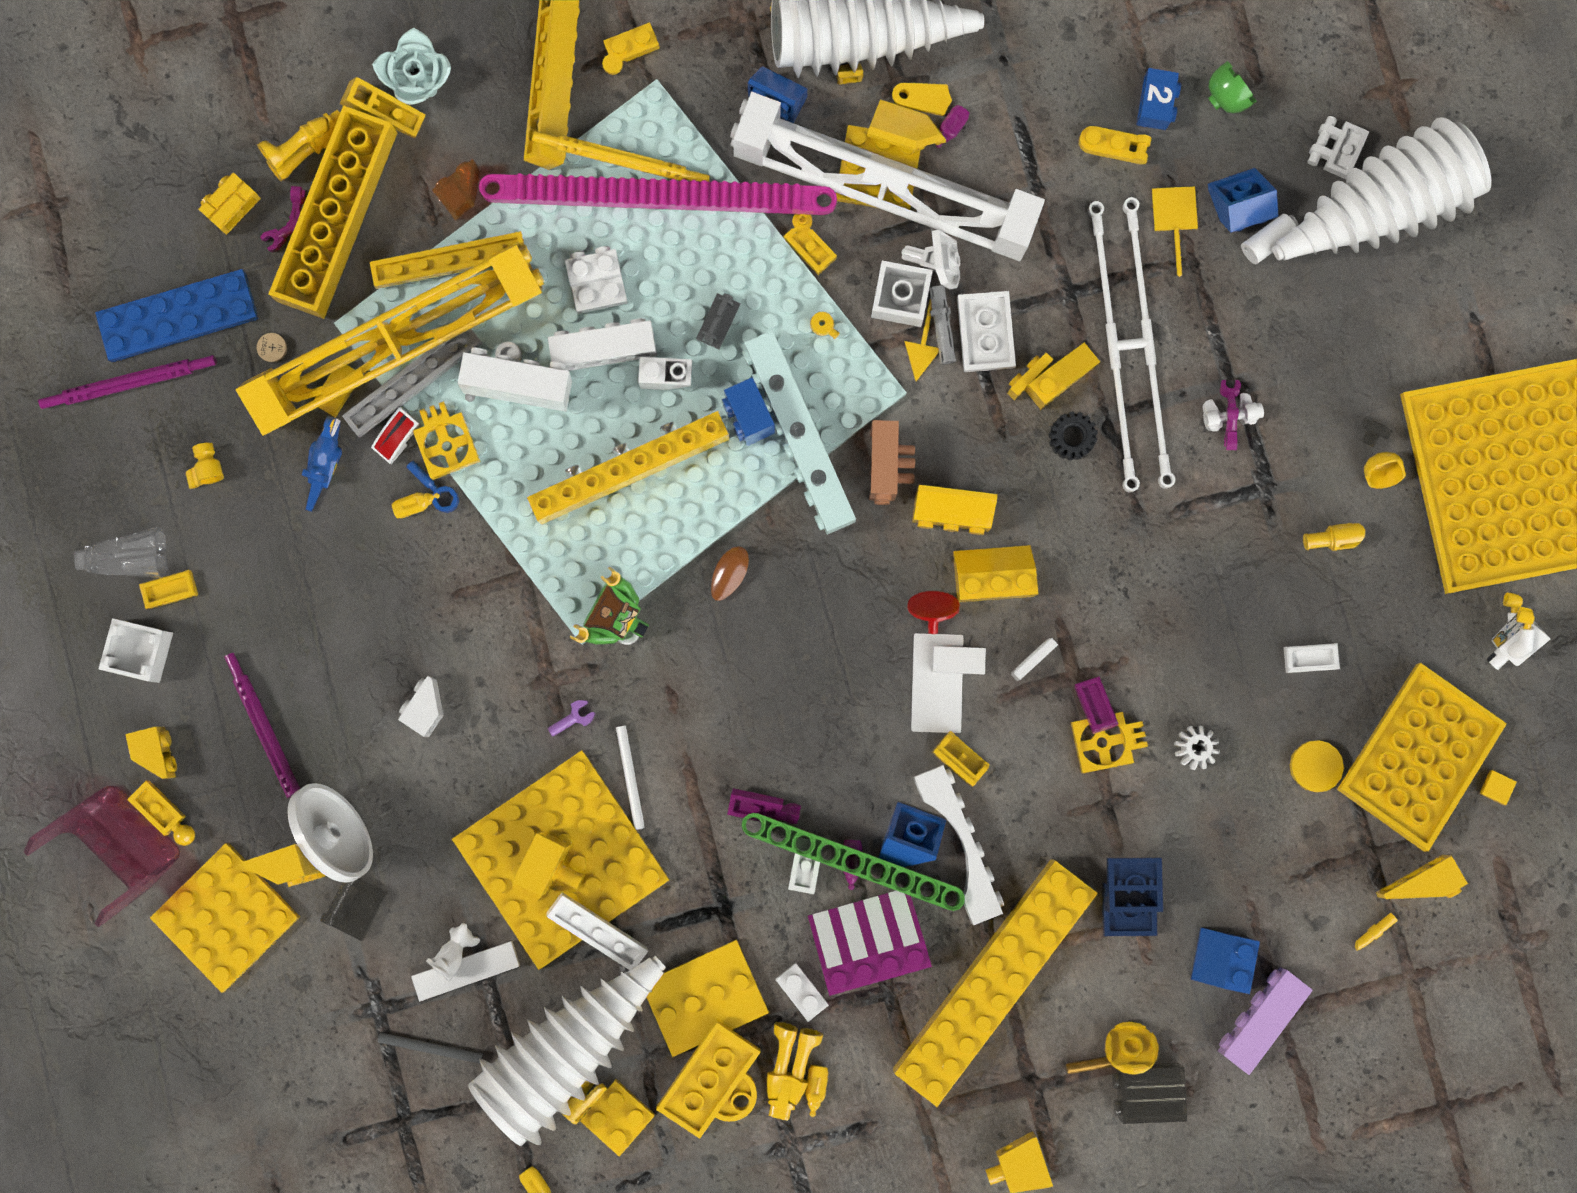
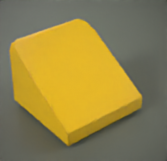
M858 63L855 73L849 64L840 65L836 75L837 84L861 82L863 79L861 64Z

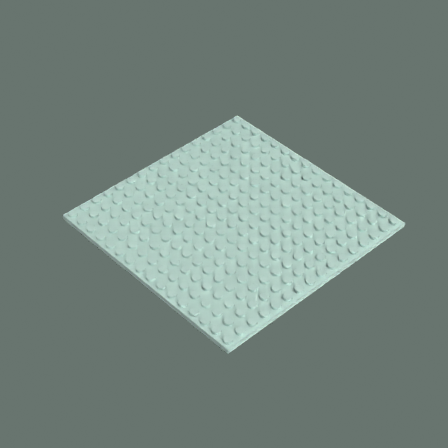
M657 79L578 138L583 141L686 166L687 170L710 175L709 182L727 181L732 183L736 181L739 183ZM567 152L564 164L550 170L540 167L532 173L534 176L542 174L544 176L563 175L568 177L572 175L574 177L584 176L586 178L590 176L595 178L603 176L616 179L624 177L626 179L645 178L650 180L654 178L656 180H671L666 177ZM492 203L432 249L521 231L524 244L532 256L530 264L533 270L539 269L545 282L542 285L543 290L541 294L471 328L483 343L478 348L487 350L488 356L496 358L495 352L500 344L513 342L522 352L521 363L524 360H533L539 362L541 366L549 368L551 356L548 337L554 336L555 332L569 331V333H576L583 327L600 329L605 328V325L608 323L618 322L620 325L631 324L630 321L633 319L644 318L646 321L651 320L657 351V356L653 358L692 359L691 386L670 390L641 389L638 383L640 359L570 370L572 385L567 412L475 396L474 401L468 402L465 399L466 394L462 392L458 385L461 360L403 404L401 408L421 424L419 428L425 426L419 410L425 409L428 418L432 417L429 406L435 405L438 414H440L442 411L440 410L439 403L443 401L450 416L458 413L464 415L481 462L452 472L450 475L574 636H577L579 630L573 626L578 624L583 627L587 615L605 585L601 576L609 578L612 574L608 567L615 569L620 576L632 584L640 601L797 479L793 470L797 466L794 459L789 460L785 453L783 445L787 443L783 435L778 436L775 430V434L747 446L744 440L741 442L738 440L733 423L736 421L734 417L728 418L723 407L724 390L756 374L753 366H747L742 351H745L744 342L773 330L828 455L903 398L907 392L764 213ZM603 246H609L610 250L615 249L628 304L577 314L565 260L570 259V254L575 252H585V255L595 253V249ZM491 266V267H489V268H487V269H485V270H483V271H481V272H479V273H477V274H475V275H473V276H471V277H469V278H467V279H470V278H472V277H474V276H476V275H479V274H481V273H483V272H485V271H487V270H494V269H493V267ZM463 272L380 288L334 322V324L344 334ZM480 284L469 285L461 290H458L450 295H447L435 301L434 303L428 305L427 307L413 314L410 320L477 287ZM505 292L502 298H500L495 303L487 307L485 310L477 314L475 317L510 300L507 293ZM717 293L721 295L726 293L733 297L732 300L741 304L718 350L696 340V337ZM486 294L416 329V331L423 333L453 323L479 305ZM405 310V311H403V312H401V313H399V314H397V315H395V316H393V317H391V318H389V319H387V320H385V321H383V322H388V323H390L392 319H394L395 317L399 316L400 314L406 312L407 310ZM818 312L830 314L834 320V329L840 332L839 336L833 339L829 334L825 336L815 334L810 328V320L814 314ZM824 322L819 323L821 326L825 325ZM376 325V326H374V327H372V328H370V329H368V330H366V331H364V332H362V333H360V334H358V335H356V336H359V335H361V334H363V333H365V332H367V331H370V330H372V329H374V328H376V327H378V326ZM434 337L408 346H402V355L434 339ZM360 341L352 345V348L356 349L369 341ZM376 351L361 357L362 361L366 363L371 360ZM392 353L369 370L372 371L395 359L394 354ZM421 355L376 377V379L383 385ZM763 388L758 389L762 398H765L766 395ZM716 411L719 412L730 440L543 525L537 521L527 499L528 496ZM773 411L769 412L773 422L776 421ZM450 424L445 426L448 435L452 438L464 434L463 430L456 425ZM435 430L429 432L425 439L429 447L437 445L439 441ZM444 442L442 445L444 451H449L452 448L450 442ZM468 445L458 448L456 456L459 463L465 458ZM442 455L436 456L445 468L449 467L446 457Z

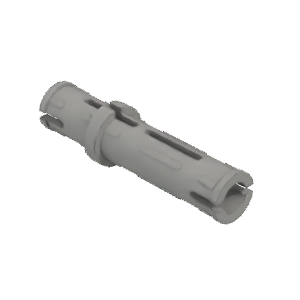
M933 286L929 288L932 304L930 314L935 323L940 364H951L956 362L949 317L951 309L948 308L945 286Z

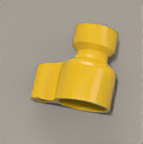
M200 443L193 446L194 457L198 459V462L193 468L186 471L189 488L193 489L203 484L221 481L224 476L220 461L213 457L215 454L213 443Z

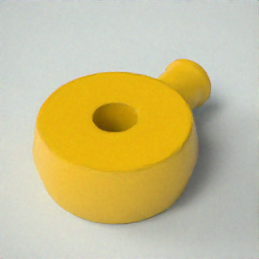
M818 312L812 316L810 328L815 334L819 336L829 334L833 339L839 336L840 332L834 329V320L830 314ZM824 322L825 325L821 326L819 323Z

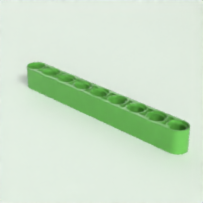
M758 813L748 814L742 820L741 827L743 832L752 838L947 910H958L964 904V893L955 886ZM751 817L759 819L761 823L759 831L751 833L746 828V822ZM777 826L785 830V838L780 842H776L771 838V831ZM802 835L808 837L810 841V846L805 851H800L796 847V840ZM825 845H830L834 848L835 853L830 860H825L821 856V849ZM850 854H855L859 858V865L855 869H849L846 866L845 861ZM876 863L881 864L884 869L883 875L880 878H874L870 872L872 865ZM904 872L908 876V883L900 888L897 886L895 878L897 874ZM928 881L932 884L933 891L929 896L924 897L920 892V886ZM949 891H954L957 894V902L949 906L945 902V895Z

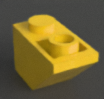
M156 726L125 734L132 761L162 779L176 777L177 763L174 756H171L169 747L172 743L171 736L165 727Z

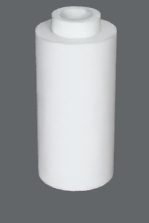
M1280 215L1241 244L1244 255L1251 263L1258 264L1273 253L1272 247L1276 245L1278 240L1291 232L1293 227H1297L1299 225L1298 221L1292 215Z

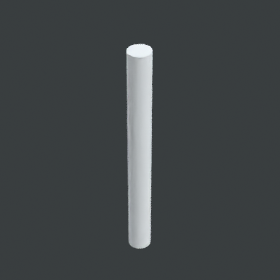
M626 726L616 727L633 824L635 830L645 828L627 729Z

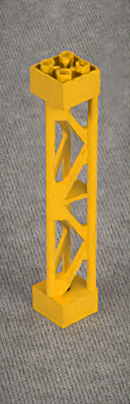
M519 241L492 254L488 260L274 370L270 368L244 381L235 390L262 436L305 413L541 294L543 290L542 285H544L545 281L538 268L533 270L530 264L532 256L527 246H521ZM491 266H492L493 269H494V270H487V271H485V272H483V273H481V274H479V275H476V276H474V277H472V278H470V279H467V278H469V277H471V276H473V275H475V274H477V273H479V272H481V271H483V270H485V269H487V268H489V267H491ZM480 284L477 287L410 320L413 314L417 313L418 311L422 310L428 305L434 303L435 301L447 295H450L458 290H461L469 285ZM505 292L507 293L510 300L475 317L477 314H479L487 307L495 303L497 300L502 298ZM486 294L479 305L453 323L423 333L416 331V329ZM407 310L406 312H404V313L400 314L399 316L395 317L394 319H392L390 323H388V322H383V321H385V320H387V319H389V318H391V317H393V316H395V315H397V314H399V313H401V312ZM376 325L378 326V327H376V328H374V329H372V330H370V331H367V332H365V333H363V334H361V335H359V336H356V335H358V334H360V333H362V332H364V331H366V330H368V329H370V328H372V327H374V326H376ZM434 337V339L402 355V346H408ZM360 341H369L359 346L358 348L320 366L319 368L303 376H300L302 371L311 367L312 365L316 364L322 359L338 351H341L349 346H352ZM376 351L371 360L342 380L314 389L307 388L308 384ZM392 353L394 354L395 359L364 374L366 371H368L376 364L387 358L389 355H391ZM296 367L295 369H293V370L289 371L288 373L284 374V375L280 378V380L277 378L278 375H280V374H282V373H284V372H286V371H288V370H290V369ZM322 394L321 397L298 409L291 402H299Z

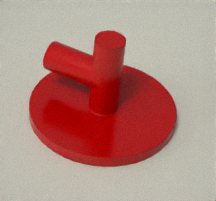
M925 591L912 596L908 600L907 608L912 616L928 621V633L935 635L938 633V622L957 615L960 603L951 594L940 591Z

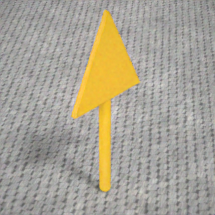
M931 299L929 300L921 344L904 341L915 381L919 379L939 353L937 347L926 345L931 321Z

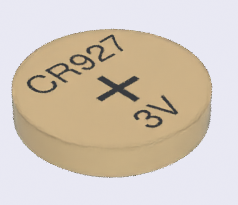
M267 333L258 340L257 353L266 362H278L287 353L286 341L276 333Z

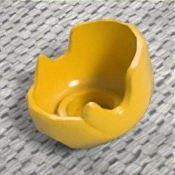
M1393 452L1377 453L1370 457L1364 466V475L1371 488H1389L1398 484L1406 476L1401 457Z

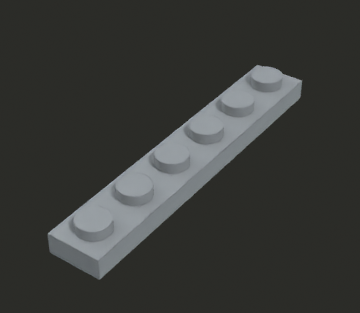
M469 329L428 350L342 415V417L359 438L460 362L463 352L471 353V348H478L483 343L473 330Z

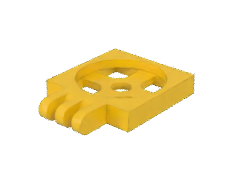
M444 401L439 403L440 410L442 411L440 414H438L435 405L429 406L432 417L428 418L425 409L419 410L425 426L413 430L432 480L481 462L464 415L458 413L450 416ZM450 424L456 425L463 430L464 434L452 438L448 435L445 426ZM435 430L439 441L437 445L426 448L425 439L429 432ZM450 442L452 444L451 450L444 451L442 449L443 443ZM468 445L467 454L459 463L456 452L458 448ZM442 455L446 457L449 467H438L432 464L430 459Z
M1123 712L1115 713L1119 723L1120 734L1109 736L1104 730L1095 733L1091 740L1080 741L1082 732L1089 725L1088 720L1071 722L1081 773L1134 763L1131 750L1148 747L1147 741L1136 742V738L1146 736L1145 731L1134 733V728L1144 726L1143 721L1125 724ZM1101 737L1107 741V745L1103 748L1097 745V740ZM1123 744L1124 751L1118 760L1112 762L1109 750L1114 745ZM1095 750L1099 753L1101 764L1092 763L1084 756L1083 752Z

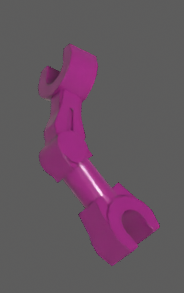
M291 186L290 199L292 211L289 216L290 220L286 223L287 225L279 230L275 228L266 231L260 236L264 242L270 238L274 239V243L267 248L272 253L277 252L286 242L285 238L294 231L301 213L302 204H304L306 199V190H302V187Z
M1222 380L1219 390L1220 394L1227 398L1228 401L1226 411L1227 425L1224 435V447H1226V450H1237L1239 408L1236 407L1235 397L1238 396L1241 388L1239 380H1235L1234 388H1228L1226 380Z

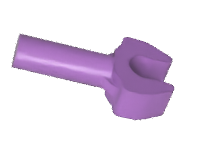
M579 700L572 703L571 714L548 727L550 734L555 736L575 723H581L583 726L590 724L595 716V712H591L585 717L579 714V710L589 702Z

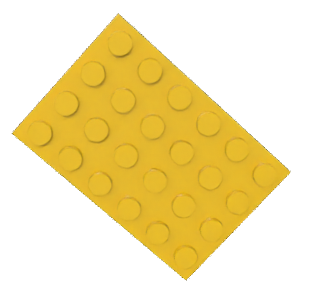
M1418 663L1413 668L1337 790L1419 849L1427 852L1434 844L1507 723L1425 665Z

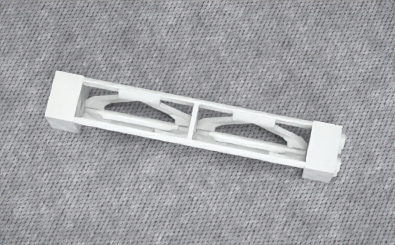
M751 92L748 100H743L739 112L741 114L740 123L735 122L730 135L734 157L761 167L771 168L817 186L830 187L834 192L941 230L942 232L991 249L995 253L1021 261L1030 243L1045 199L1015 189L1010 202H1006L780 119L781 102L754 92ZM791 141L866 168L865 172L858 175L824 173L797 154L790 145ZM772 144L776 150L795 162L802 169L800 170L767 158L770 145ZM844 183L881 184L878 198L846 187ZM910 184L981 210L983 214L977 217L938 215L911 195L907 186ZM887 187L914 207L917 212L884 201L883 198ZM959 226L986 228L1000 226L996 240L993 241L960 229Z

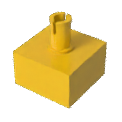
M542 831L536 833L512 883L539 896H543L549 892L556 879L577 890L584 874L563 865L571 844Z

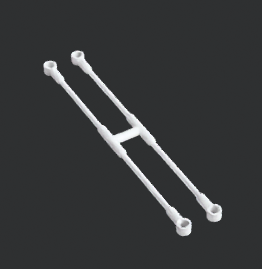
M1134 197L1126 199L1122 209L1127 214L1129 232L1132 235L1142 312L1141 327L1143 338L1119 341L1117 339L1116 324L1113 323L1102 238L1104 234L1102 223L1104 206L1101 202L1094 201L1090 204L1087 211L1088 215L1092 218L1093 232L1097 241L1107 324L1105 325L1111 369L1114 373L1122 435L1123 466L1125 472V480L1122 486L1126 492L1130 493L1138 489L1140 482L1135 477L1133 458L1130 455L1119 370L1121 368L1119 351L1139 348H1144L1146 365L1149 366L1160 450L1158 458L1161 476L1158 478V483L1160 487L1165 489L1170 488L1175 483V476L1170 470L1169 455L1166 454L1155 370V347L1151 319L1148 316L1137 232L1139 230L1137 218L1139 201ZM1127 203L1134 204L1135 209H1129ZM1092 207H1098L1100 213H1094ZM1164 476L1170 478L1171 483L1169 485L1163 482ZM1128 480L1134 481L1135 487L1133 489L1127 486Z

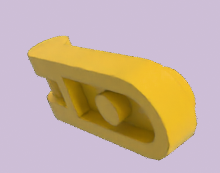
M1089 126L1081 132L1079 146L1088 154L1136 164H1146L1148 159L1146 151L1147 147H1150L1152 138L1143 134L1135 135L1097 126ZM1130 145L1137 146L1136 152L1129 151Z

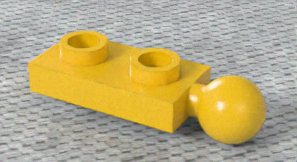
M150 780L145 781L127 799L164 836L169 835L173 831L175 842L181 846L189 845L194 841V829L189 825L180 824L186 816Z

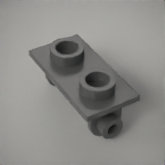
M717 293L696 340L719 350L741 303L732 300L733 297L729 294L724 293L721 295Z

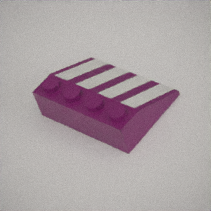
M892 891L808 915L829 996L932 967L913 901L909 895Z

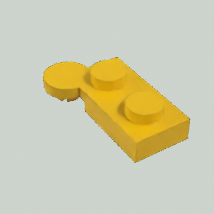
M650 22L604 40L608 55L603 59V68L606 73L616 75L623 68L622 61L628 62L660 49Z
M795 214L792 219L794 229L786 233L784 239L819 275L837 259V255L810 229L813 222L811 215Z

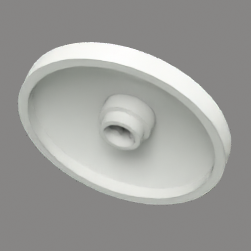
M308 784L296 791L288 804V821L297 845L309 862L321 873L339 882H353L366 874L373 860L372 843L367 828L354 807L338 792L322 784Z

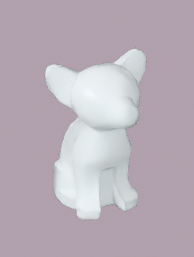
M465 923L458 927H452L449 931L451 940L441 947L434 958L426 960L436 972L449 982L461 965L463 948L475 946L480 942L479 937L472 936V932Z

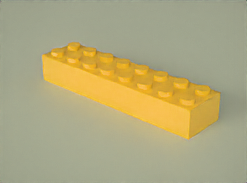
M343 105L268 295L276 302L323 319L325 318L397 136V131L391 122Z

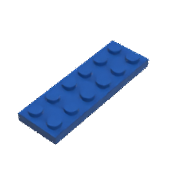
M243 269L95 312L107 358L110 362H116L259 319L247 275Z

